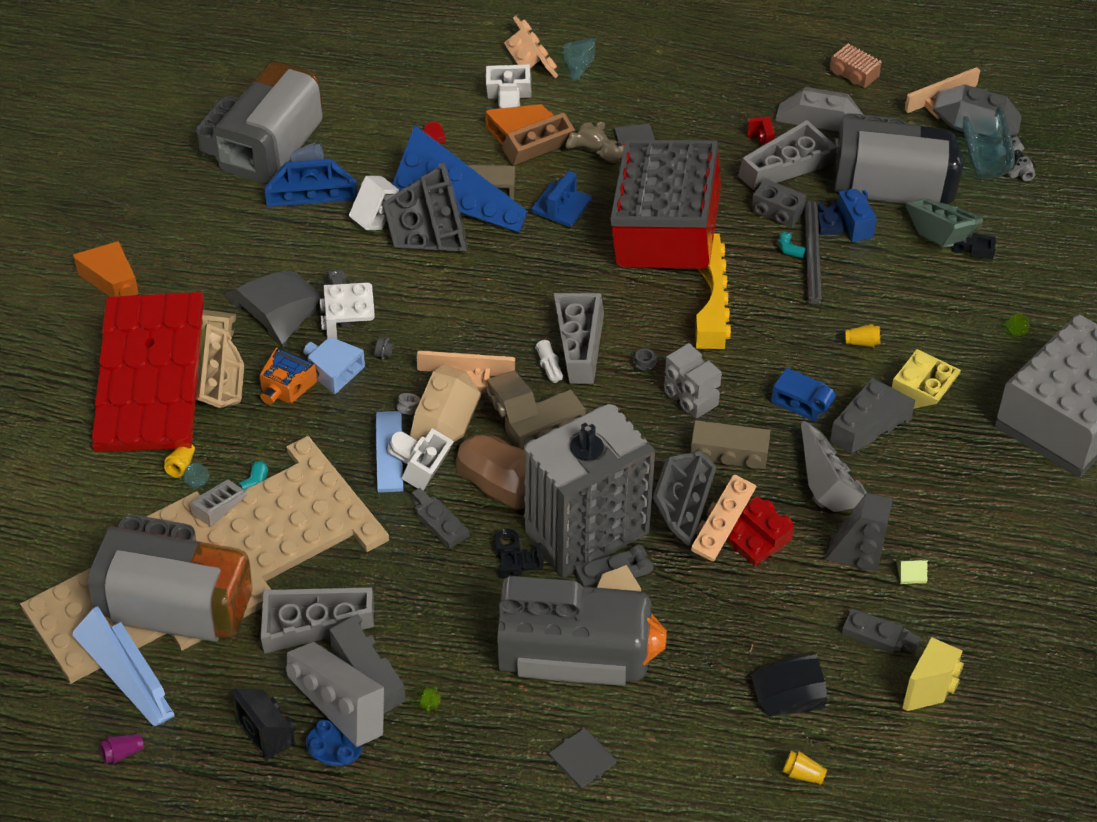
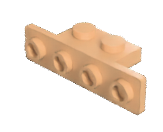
M517 16L513 17L520 30L505 41L504 44L517 64H530L531 68L541 60L554 78H557L559 76L555 71L557 65L550 57H546L548 52L543 45L540 44L538 46L540 40L533 31L529 32L532 29L525 19L521 21Z
M976 67L908 94L905 111L910 113L925 107L937 119H940L939 114L933 112L937 92L964 84L976 87L980 70Z
M417 351V369L419 371L433 372L440 366L447 365L467 371L480 393L486 394L485 389L489 388L487 379L490 376H498L514 371L515 358Z
M737 475L732 476L718 502H712L706 514L708 516L707 521L702 520L695 533L698 536L691 547V551L710 561H715L756 489L755 484Z

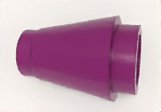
M140 733L105 737L104 741L99 742V747L104 763L111 762L115 764L143 750L144 743Z

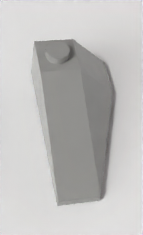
M804 421L801 424L808 484L814 494L812 499L821 508L826 506L833 512L855 508L867 493L858 480L854 481L848 474L850 469L835 456L837 452L821 431Z

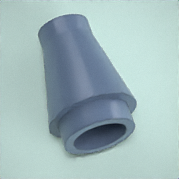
M314 142L293 151L290 157L291 162L324 159V153L321 143L315 144Z

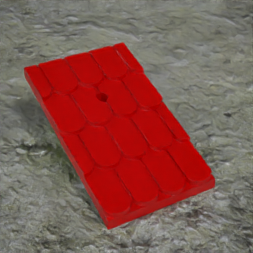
M202 292L107 297L102 329L103 340L100 354V372L95 401L96 412L92 433L94 452L177 449L178 447L192 448L204 304Z

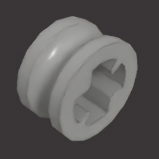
M411 393L400 394L397 410L403 414L414 415L421 399Z

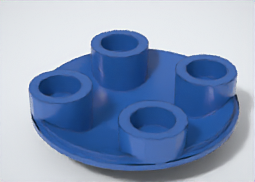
M328 720L319 721L306 738V747L309 753L318 761L328 765L342 766L350 764L359 758L362 751V745L356 747Z

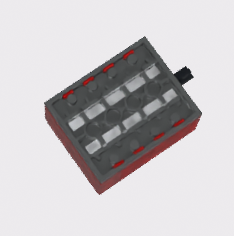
M625 140L611 214L616 262L619 266L706 269L710 265L721 191L717 140Z

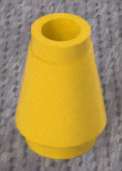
M870 324L846 330V344L875 348V345H880V326Z
M192 445V448L178 447L164 461L166 473L175 478L185 475L188 472L195 447Z
M790 751L782 772L787 773L789 778L821 785L827 769L800 751L797 753Z

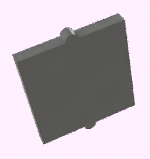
M650 123L630 124V126L614 128L617 141L625 144V140H655Z
M585 728L571 738H565L564 743L549 753V757L580 789L594 779H600L602 773L617 762Z

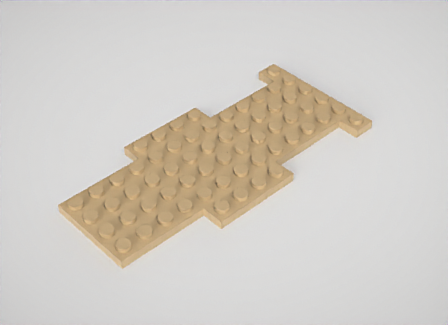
M309 436L286 446L287 453L296 463L295 465L246 489L247 496L212 527L192 514L190 503L200 496L197 491L147 516L188 524L194 528L196 540L201 542L203 555L195 556L194 561L205 563V566L220 568L221 572L214 588L227 590L230 593L228 601L231 603L230 615L232 624L262 608L263 590H271L265 581L351 536L357 539L366 552L389 541V534ZM90 569L20 603L22 611L70 684L101 668L73 637L75 628L93 609L88 586ZM105 617L110 627L116 625V623H112L111 618ZM123 625L137 648L167 634ZM170 634L181 651L203 640Z

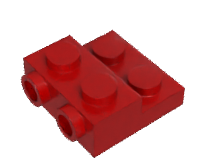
M756 496L747 503L726 542L755 567L792 540L793 522L787 515L780 516L775 511L771 501L768 499L763 501Z

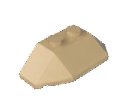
M207 323L204 326L200 340L196 399L218 408L239 404L242 398L244 362L231 341L230 333Z
M442 365L433 371L416 409L410 437L419 441L422 436L426 438L432 428L454 442L464 437L481 397L480 391L467 371L447 365Z

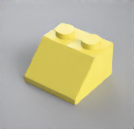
M931 637L909 679L902 709L910 711L943 703L948 693L954 694L960 680L958 677L964 666V663L960 662L963 651Z

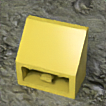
M917 349L893 379L892 388L914 399V409L937 404L958 377L961 370Z

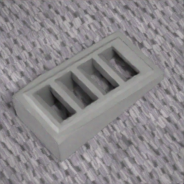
M227 479L190 503L192 514L212 527L246 497L247 492ZM229 489L235 494L231 495L227 492V490Z

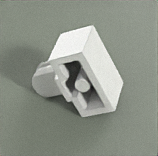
M530 64L486 66L488 99H498L499 108L519 107L520 98H531Z
M365 176L349 216L366 230H382L387 219L383 202L397 194L399 189L382 176Z
M433 428L426 438L422 436L419 441L399 431L392 436L387 449L389 454L408 464L401 479L424 491L444 461L454 441Z

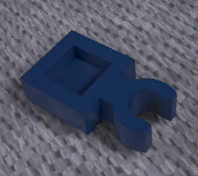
M819 201L818 228L820 235L843 234L844 226L841 212H835L836 203L834 201H831L830 207H824L823 202Z

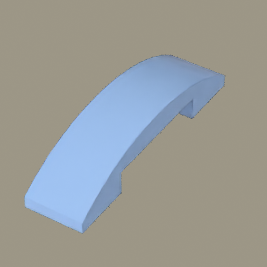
M399 411L376 413L378 492L403 491V479H401L403 476V463L398 458L389 454L387 449L392 436L396 432L402 431V413Z

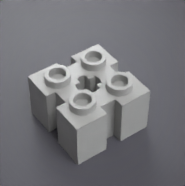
M690 343L666 356L665 373L667 376H665L664 390L669 397H673L676 401L680 400L684 411L689 412L697 419L719 405L720 392L716 388L721 385L722 372L710 361L705 362L702 359V354Z

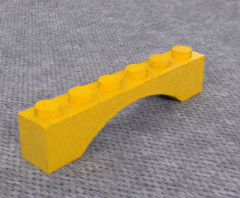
M714 234L710 265L706 269L696 268L704 276L711 289L710 300L696 314V349H725L726 339H730L731 327L726 325V322H729V308H725V306H728V291H724V289H727V275H723V273H726V259H722L725 256V243L720 242V234Z

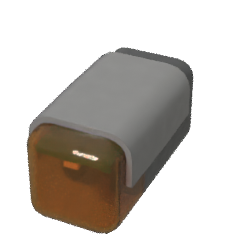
M273 61L269 63L240 98L233 96L222 98L197 126L196 133L200 151L216 156L219 167L225 172L256 182L267 183L285 162H290V156L293 151L303 146L322 121L323 107L320 81L317 74L310 70L282 62Z
M139 515L125 516L120 521L118 527L110 526L88 576V586L93 608L98 606L104 617L111 618L112 623L118 624L121 622L126 626L215 642L219 638H230L237 633L253 591L250 560L245 551L238 548L198 542L195 530L191 525Z

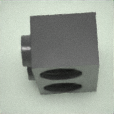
M765 179L753 194L751 211L792 228L804 213L806 195Z

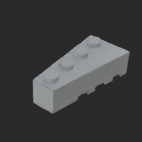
M554 293L569 383L594 384L604 318L601 293Z
M372 587L263 590L261 641L264 654L330 638L331 628L356 614L362 619V630L374 627Z
M315 642L287 652L286 671L288 678L356 747L383 735V686Z

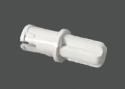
M548 340L539 341L535 348L541 359L540 366L545 369L548 379L552 383H557L563 378L558 365L559 358L554 354L551 343Z

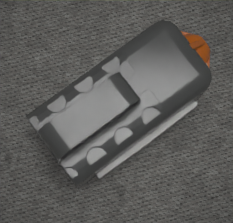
M517 576L507 577L503 580L498 627L500 671L518 672V677L626 686V681L633 682L644 678L648 669V662L666 649L667 630L651 613V600L644 592L582 587L580 583L570 580Z

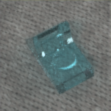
M595 38L570 42L564 45L563 59L565 62H569L568 68L570 69L571 79L579 80L595 57Z

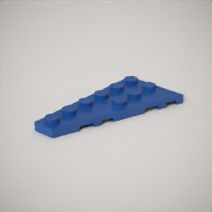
M414 125L392 185L399 189L400 192L445 162L461 214L520 234L528 213L527 210Z

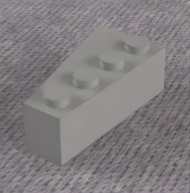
M806 120L743 157L738 177L752 190L760 187L765 179L777 183L832 166L838 147Z

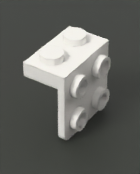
M371 283L324 285L325 298L320 299L321 313H326V316H321L322 330H327V339H337L336 323L370 321L375 318Z

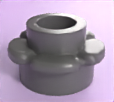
M379 337L374 355L380 357L381 360H384L385 356L390 357L394 344L390 343L389 337L386 339Z
M640 349L633 357V364H636V368L639 370L647 371L656 366L655 362L657 359L654 352L650 349Z

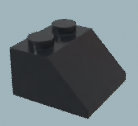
M235 688L231 691L237 723L266 761L295 744L293 732L296 731L294 723L288 716L284 718L281 714L280 706L274 697L269 698L263 690Z

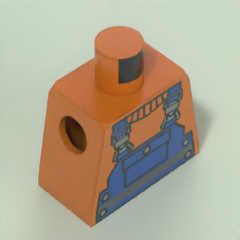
M276 347L260 373L261 389L263 391L260 395L262 401L272 405L278 398L284 402L293 403L317 382L316 364Z

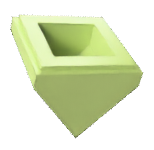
M897 560L900 584L927 583V560Z

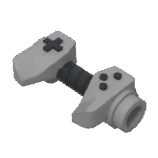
M1017 136L996 146L995 151L999 158L1011 155L1016 160L1014 166L1006 173L1009 178L1020 176L1024 181H1030L1035 177L1036 164L1031 162L1028 156H1023L1021 151L1024 149L1025 143Z

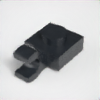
M973 233L972 237H967L964 241L954 243L953 252L962 254L970 251V256L993 259L996 237Z

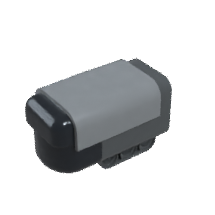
M853 113L842 116L835 164L834 192L857 189L862 194V190H866L868 192L867 200L895 204H906L907 202L924 198L931 199L934 203L945 204L955 200L963 170V154L960 151L957 137L951 131L943 128L909 125L898 118Z

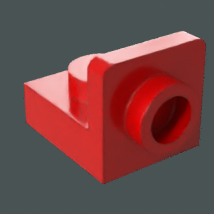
M770 117L748 119V138L758 137L759 143H763V146L774 140L775 132Z

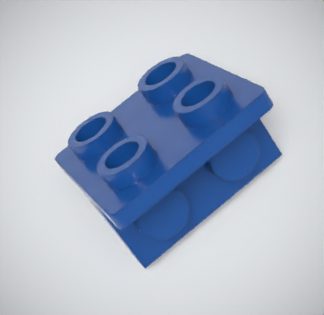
M568 171L557 183L552 182L533 205L532 213L572 227L592 201V196L576 190L577 174Z

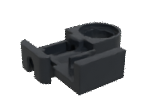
M504 528L497 532L495 537L496 557L501 556V568H498L499 578H507L508 575L521 577L522 568L523 571L543 570L541 543H537L536 549H532L531 552H527L525 549L520 551L519 535L515 530ZM503 538H511L514 540V543L503 545L500 541ZM535 554H537L538 563H536Z

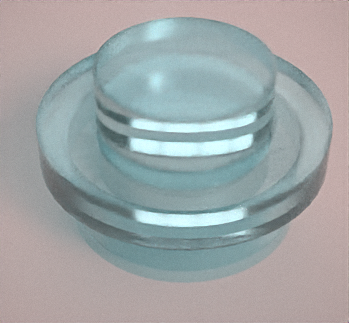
M199 463L189 465L184 472L185 483L194 488L204 486L210 478L208 469Z

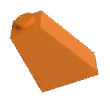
M542 104L490 109L485 111V128L503 145L508 133L548 119L554 115Z
M119 241L73 254L78 275L109 297L139 294L136 277Z

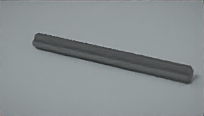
M807 201L805 203L808 302L811 305H819L822 296L818 208L815 201Z

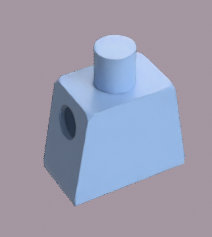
M328 338L320 346L309 342L304 348V355L308 356V361L316 364L317 380L333 394L342 389L365 367L364 350L335 338Z

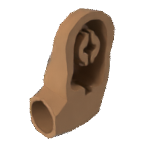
M479 434L465 439L460 444L455 461L457 473L462 478L476 485L489 498L516 511L525 509V451L519 447L511 446L499 437L490 434Z

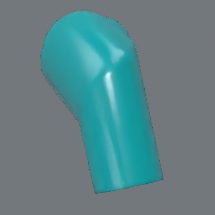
M780 232L779 238H777V245L786 255L803 259L806 248L793 245L790 241V233Z
M254 462L251 465L250 478L239 482L238 486L246 490L266 480L268 468L264 462Z

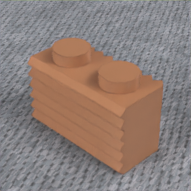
M847 43L831 56L830 70L836 75L847 78L853 84L866 88V86L879 77L882 62Z

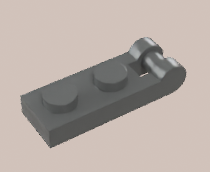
M637 545L631 548L630 551L575 566V574L582 587L597 588L602 574L627 565L634 578L652 572L653 565L649 559H646L647 553L644 546ZM637 562L636 565H630V563Z

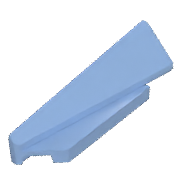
M99 607L93 608L75 628L73 637L153 726H158L173 718L175 715L163 697L165 692L123 624L120 622L110 627Z

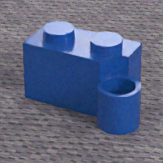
M857 189L838 192L836 212H841L843 226L851 242L874 237L877 217L867 201L868 192L866 190H862V194Z
M786 368L773 386L771 403L816 422L821 413H825L828 410L836 394L823 382Z

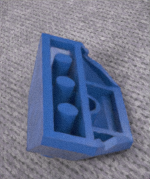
M332 159L285 162L265 186L267 207L356 200L357 183L350 174Z

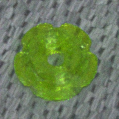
M1014 314L1006 322V327L1009 328V332L1013 335H1025L1029 331V319L1025 315Z
M426 686L423 692L420 708L426 709L427 713H430L431 709H438L442 694L437 693V686L435 688Z

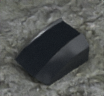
M814 651L773 661L756 669L751 675L758 703L769 716L825 709L827 701L826 681L823 677L818 654Z

